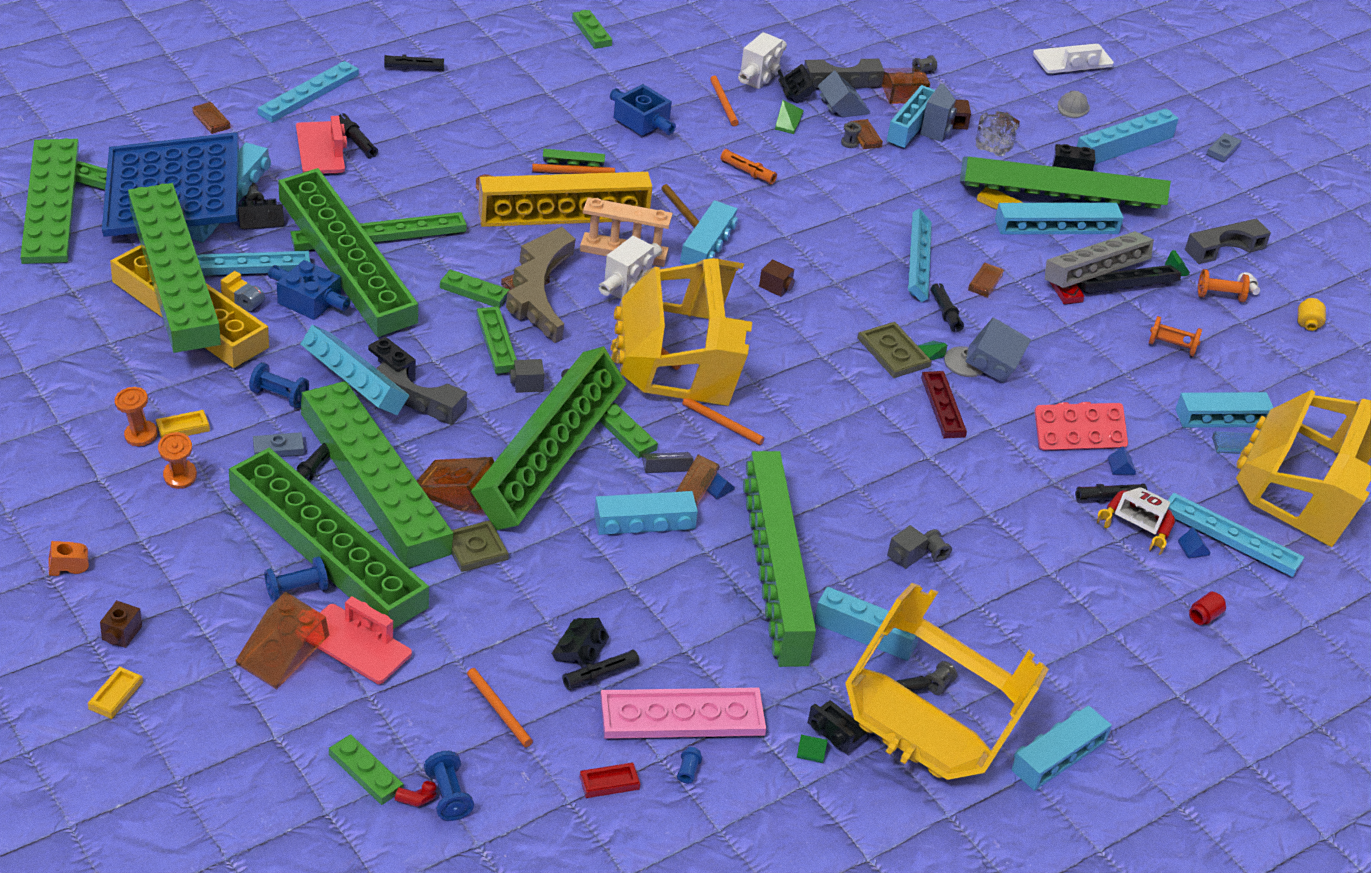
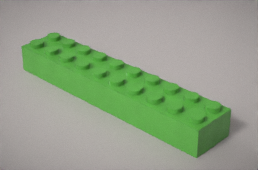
M969 156L963 157L960 181H965V186L979 187L981 183L985 184L984 188L999 189L1000 186H1005L1004 190L1020 192V188L1025 189L1024 193L1040 194V191H1045L1044 195L1060 197V193H1065V198L1080 199L1082 195L1085 196L1084 200L1100 201L1101 198H1105L1104 202L1120 204L1121 200L1125 201L1124 205L1141 206V203H1145L1144 207L1161 209V205H1168L1171 184L1169 180Z
M319 168L278 180L280 202L327 268L341 276L342 289L374 334L380 337L417 324L418 302Z
M173 183L129 189L131 215L173 353L221 345L219 322Z
M604 346L585 351L579 356L471 490L496 530L520 524L626 386V381Z
M343 381L302 392L301 415L320 443H325L328 446L330 458L399 560L410 568L451 555L453 543L452 530L348 383Z
M270 447L229 468L230 491L311 564L314 557H321L326 569L327 578L349 598L352 596L361 602L367 603L376 611L386 614L393 620V629L429 608V586Z
M752 451L750 461L746 462V475L748 477L743 480V492L748 494L746 497V509L751 511L749 514V526L754 528L752 543L757 545L755 559L756 563H760L758 575L759 580L763 581L762 598L767 600L765 616L770 618L768 632L769 637L774 639L772 641V655L777 656L778 667L809 666L816 628L781 452Z

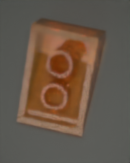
M883 68L885 72L882 87L889 104L906 103L921 85L930 88V82L926 73L918 69Z
M493 457L434 460L417 482L428 498L460 511H478L482 508L471 490L492 466L494 460Z
M284 592L267 609L237 657L236 664L277 690L330 635L326 616L289 593Z

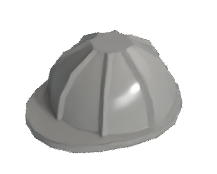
M1079 91L1065 93L1057 105L1059 112L1068 118L1083 117L1090 109L1086 95Z

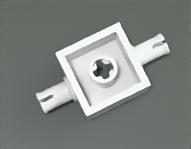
M762 32L743 49L741 71L738 74L739 81L757 89L768 84L770 79L778 75L777 71L781 69L779 63L783 51L786 50V42Z
M632 236L610 252L606 258L604 282L600 283V287H598L601 294L605 296L612 294L622 299L630 288L652 268L654 259L662 254L661 247L657 243L649 244Z

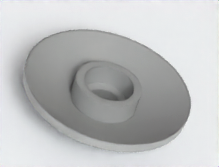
M967 346L953 347L946 352L944 363L953 373L964 377H977L984 374L981 370L965 362L968 352Z

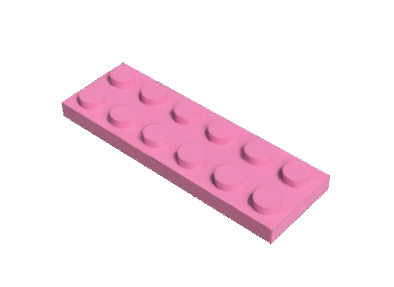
M760 688L601 690L600 700L604 739L765 736L766 733Z

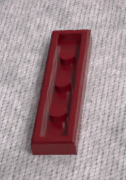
M944 371L922 372L921 379L943 439L966 438L967 430Z

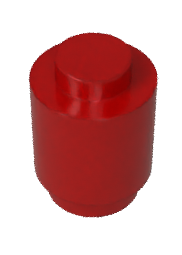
M1208 592L1192 604L1189 610L1190 618L1198 625L1209 624L1226 611L1225 599L1216 592Z

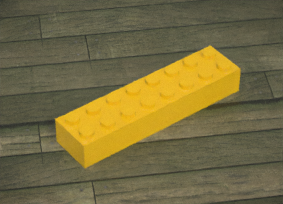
M648 172L480 177L478 205L481 227L590 223L591 215L583 214L587 198H598L650 209L652 183ZM599 217V223L612 222V219Z
M141 245L110 260L112 282L162 317ZM206 283L219 322L221 345L206 347V349L232 368L268 349V326Z

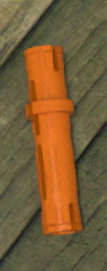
M725 149L720 156L721 161L749 173L755 179L759 178L769 184H773L777 179V173L763 167V164L759 162L754 163L728 149Z

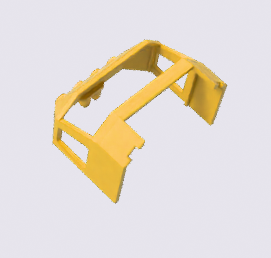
M711 258L701 260L695 264L660 269V267L649 269L622 297L620 305L616 306L614 310V319L617 320L615 334H618V336L611 343V359L616 364H620V373L644 393L682 399L690 398L695 401L729 406L748 356L749 345L745 344L746 332H751L752 322L725 317L724 304L736 271L743 269L745 263ZM690 279L682 304L663 302L661 281ZM664 311L708 319L705 348L661 355L665 328ZM699 364L691 388L688 390L652 384L658 367Z
M1310 390L1271 409L1266 417H1260L1255 426L1257 429L1252 433L1249 439L1250 442L1244 447L1237 460L1236 468L1240 470L1236 479L1251 504L1333 547L1370 493L1366 491V488L1371 481V466L1367 464L1371 458V400L1360 399L1356 402L1315 395V391ZM1309 406L1346 415V418L1332 438L1302 424ZM1298 432L1333 450L1334 453H1338L1324 480L1277 472ZM1270 483L1313 494L1297 517L1261 498Z
M911 583L896 599L845 682L854 720L859 722V726L866 732H874L882 737V741L888 745L885 752L891 755L896 748H899L903 751L900 762L906 764L908 759L915 763L920 762L928 767V771L938 778L943 777L949 780L985 773L1038 691L1049 669L1041 662L1036 664L1032 660L1035 654L1029 649L1014 674L1012 675L924 619L923 616L932 604L938 591L930 589L929 593L921 591L922 587L920 585ZM894 628L912 633L1001 689L1014 703L1009 713L1012 718L992 750L976 732L885 674L864 668L885 635L887 636Z

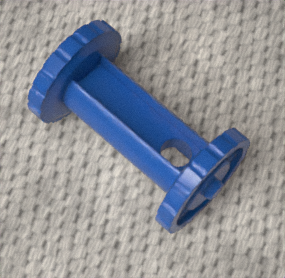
M261 362L254 368L251 374L249 387L250 391L254 393H259L264 388L288 397L289 405L293 408H299L301 406L302 392L309 391V380L300 377L296 382L270 373L269 365Z
M321 557L313 558V567L280 576H275L271 568L264 571L265 584L272 603L279 602L280 592L314 583H317L321 591L327 590L328 578Z
M452 751L434 753L428 757L424 764L426 775L437 781L442 799L438 802L436 810L438 816L445 821L462 819L469 815L474 808L472 796L461 792L456 776V771L461 766V760L459 755Z

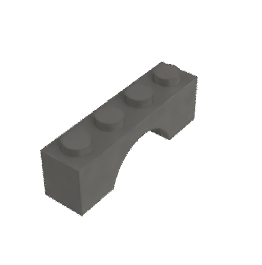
M879 58L860 59L856 66L848 68L833 66L824 59L805 60L804 63L815 89H819L818 85L834 70L853 88L882 87L885 71Z
M1257 218L1190 233L1185 251L1198 264L1215 261L1219 248L1225 246L1237 247L1249 253L1266 249L1271 232Z
M384 362L376 368L409 394L404 404L408 407L450 425H453L467 410V392L448 383L433 388L421 387L408 379L407 368L396 372Z

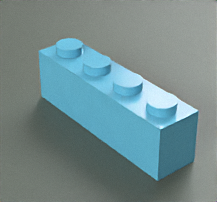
M923 85L917 89L890 121L887 136L888 142L896 146L906 147L922 127L926 104L935 92L934 89Z
M714 200L683 244L680 262L689 265L704 259L715 258V253L720 252L723 241L728 240L731 229L734 230L737 226L738 218L736 214L738 208Z
M1267 392L1181 393L1175 410L1183 428L1255 427L1260 417H1266L1274 407Z
M693 491L596 496L594 510L598 535L695 529L698 513Z
M827 586L818 601L814 623L869 645L889 611ZM894 628L887 636H884L877 649L909 661L917 646L919 637Z
M1089 705L1080 711L1076 710L1064 722L1056 723L1046 734L1038 735L1028 746L1020 747L1013 756L1015 760L1011 770L1035 791L1106 743L1112 725Z

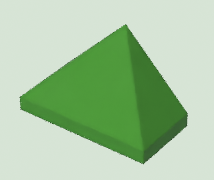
M782 100L775 130L794 134L804 110Z

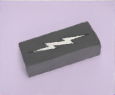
M689 452L642 454L645 473L692 471L693 456Z

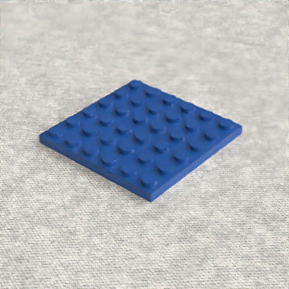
M238 132L109 147L102 220L103 236L137 233L130 211L128 190L163 183H173L187 227L237 221Z

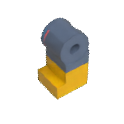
M233 271L221 279V294L244 310L252 311L265 301V295L261 288L256 285L252 286L242 280L240 273Z

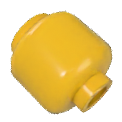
M1308 298L1298 305L1297 312L1298 324L1309 331L1322 327L1326 322L1325 304L1316 298Z

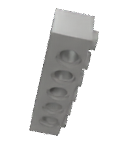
M1134 231L1047 259L1045 280L1064 288L1151 259L1154 239Z

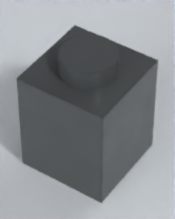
M542 359L514 360V369L509 371L510 383H514L516 393L543 392L544 369Z
M909 525L891 538L887 556L907 569L925 556L929 538Z

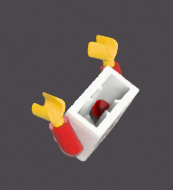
M1137 488L1130 491H1119L1107 505V509H1101L1098 512L1097 523L1104 519L1106 520L1104 528L1110 527L1112 514L1114 513L1153 534L1157 533L1158 536L1152 539L1149 551H1151L1153 546H1158L1161 549L1159 555H1161L1167 543L1165 539H1168L1175 524V517L1171 510L1168 509L1169 501L1144 488Z

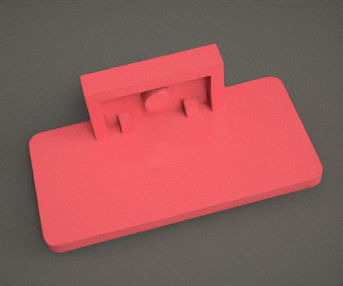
M330 116L331 121L299 122L296 124L302 172L319 168L322 174H337L345 171L343 148H347V139L344 124H340L339 116Z
M1063 402L1056 405H1038L1034 409L1038 445L1042 451L1121 448L1122 446L1125 448L1128 445L1124 408L1121 403L1091 404V402L1069 404L1068 402Z
M352 596L345 602V610L336 604H329L299 631L301 639L376 684L384 683L412 656V650L409 647L393 639V620L386 614L376 611L367 603L361 602Z

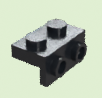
M800 64L787 75L781 69L777 71L780 76L778 81L785 88L783 89L784 94L788 99L792 98L796 103H799L816 90L803 64Z
M1068 144L1055 145L1052 167L1093 171L1095 164L1094 149L1074 147Z
M276 198L263 199L264 203H255V200L241 201L242 204L238 205L240 228L283 226V204L277 202Z
M386 336L368 345V350L378 357V362L386 363L396 372L407 368L408 379L411 382L415 381V358Z
M599 617L573 619L551 654L555 661L577 660L582 668L587 663H594L609 639V635Z
M831 700L821 707L817 704H813L810 707L807 723L846 754L868 738L869 732L863 730L859 726V722L854 720L853 717Z

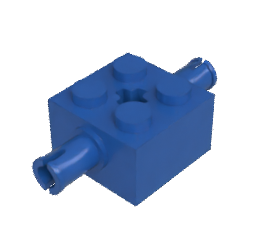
M644 84L626 93H623L618 88L611 91L609 97L615 101L614 119L623 125H626L642 136L656 128L664 131L667 135L673 134L676 124L670 122L672 101Z
M306 260L300 262L291 271L284 270L277 265H273L269 269L268 277L278 281L277 304L313 320L317 319L330 306H334L343 312L350 306V298L341 295L340 275Z

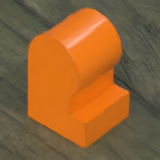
M51 541L48 557V576H59L60 571L79 574L88 569L89 558L86 545L74 542Z

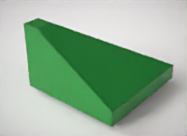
M930 341L917 346L930 360H935L946 355L948 345L943 342Z

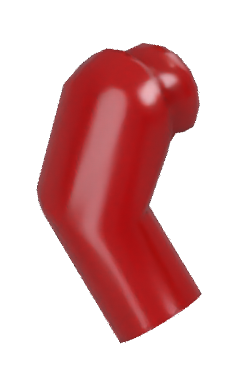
M425 781L422 784V788L417 791L398 787L395 801L419 807L434 800L437 795L435 792L437 785L432 781Z

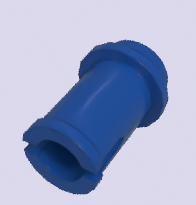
M687 747L681 753L682 763L677 778L683 783L690 784L695 779L697 766L702 762V755L699 749Z

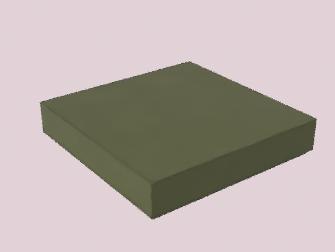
M490 520L452 530L453 543L451 554L461 572L509 559V553Z

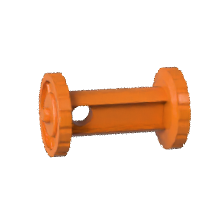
M1202 269L1198 280V296L1205 297L1207 290L1238 293L1239 302H1245L1250 287L1249 275L1243 274L1239 282L1209 278V271Z
M1159 316L1156 318L1154 327L1150 329L1152 333L1149 344L1153 345L1155 339L1189 348V356L1194 357L1197 346H1200L1201 343L1199 339L1202 329L1198 328L1194 334L1163 325ZM1189 336L1191 338L1190 343H1184L1183 338Z
M128 387L118 392L114 399L115 406L119 411L126 413L129 423L124 431L126 442L132 446L150 444L157 437V428L151 421H146L143 410L148 403L146 391L140 387Z
M171 432L164 435L158 443L160 456L169 462L163 470L164 481L175 489L189 487L195 482L197 477L195 465L187 460V457L192 452V442L184 433Z

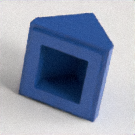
M1123 446L1108 456L1112 474H1136L1132 458Z
M712 468L701 482V487L716 499L735 489L730 482Z
M1193 527L1178 539V543L1188 558L1206 556L1211 553Z

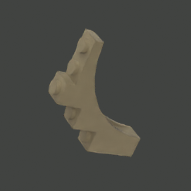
M563 227L521 245L519 262L522 265L514 269L513 285L515 288L507 292L506 308L511 314L515 315L519 320L527 317L531 323H534L554 343L562 340L564 323L550 306L544 285L550 273L562 261L574 254L576 239Z

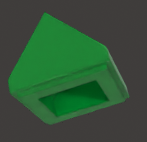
M1172 250L1165 265H1172L1181 272V276L1190 275L1188 268L1176 250Z
M801 734L797 758L823 763L828 740Z

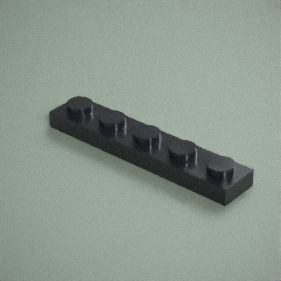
M1172 265L1109 272L1076 284L1086 293H1095L1099 290L1114 291L1116 288L1131 289L1134 286L1170 284L1172 281H1180L1181 272Z

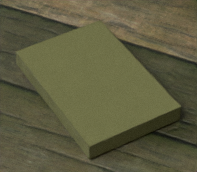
M896 322L858 332L857 339L893 378L931 367L932 361Z

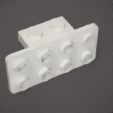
M1099 44L1033 51V56L1049 74L1097 68L1104 69L1112 67L1114 63Z

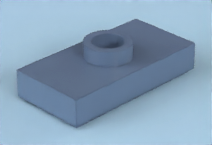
M1224 133L1208 149L1206 155L1225 162L1241 145L1242 140Z
M302 432L253 436L254 455L269 447L280 457L304 455Z

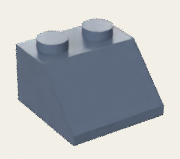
M835 70L818 85L822 92L819 95L826 103H829L827 107L833 114L837 112L841 117L868 115L870 113L858 92Z
M940 83L927 101L920 135L943 142L946 136H950L953 129L951 120L954 119L957 108H954L956 99L944 84Z
M992 317L969 345L965 362L1004 383L1016 369L1031 339Z

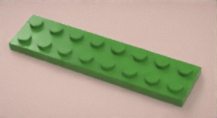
M78 139L34 140L20 256L22 264L68 262L79 153Z

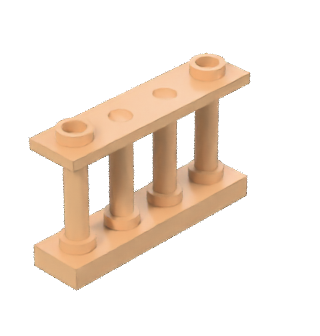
M587 198L583 214L591 215L590 232L584 233L580 244L581 252L607 256L624 243L626 239L619 238L622 220L633 222L632 236L639 239L641 238L642 224L655 227L653 243H657L661 247L662 254L654 259L652 265L664 267L669 247L661 246L663 228L669 229L673 213L610 202L598 198ZM599 217L612 219L611 237L598 234Z

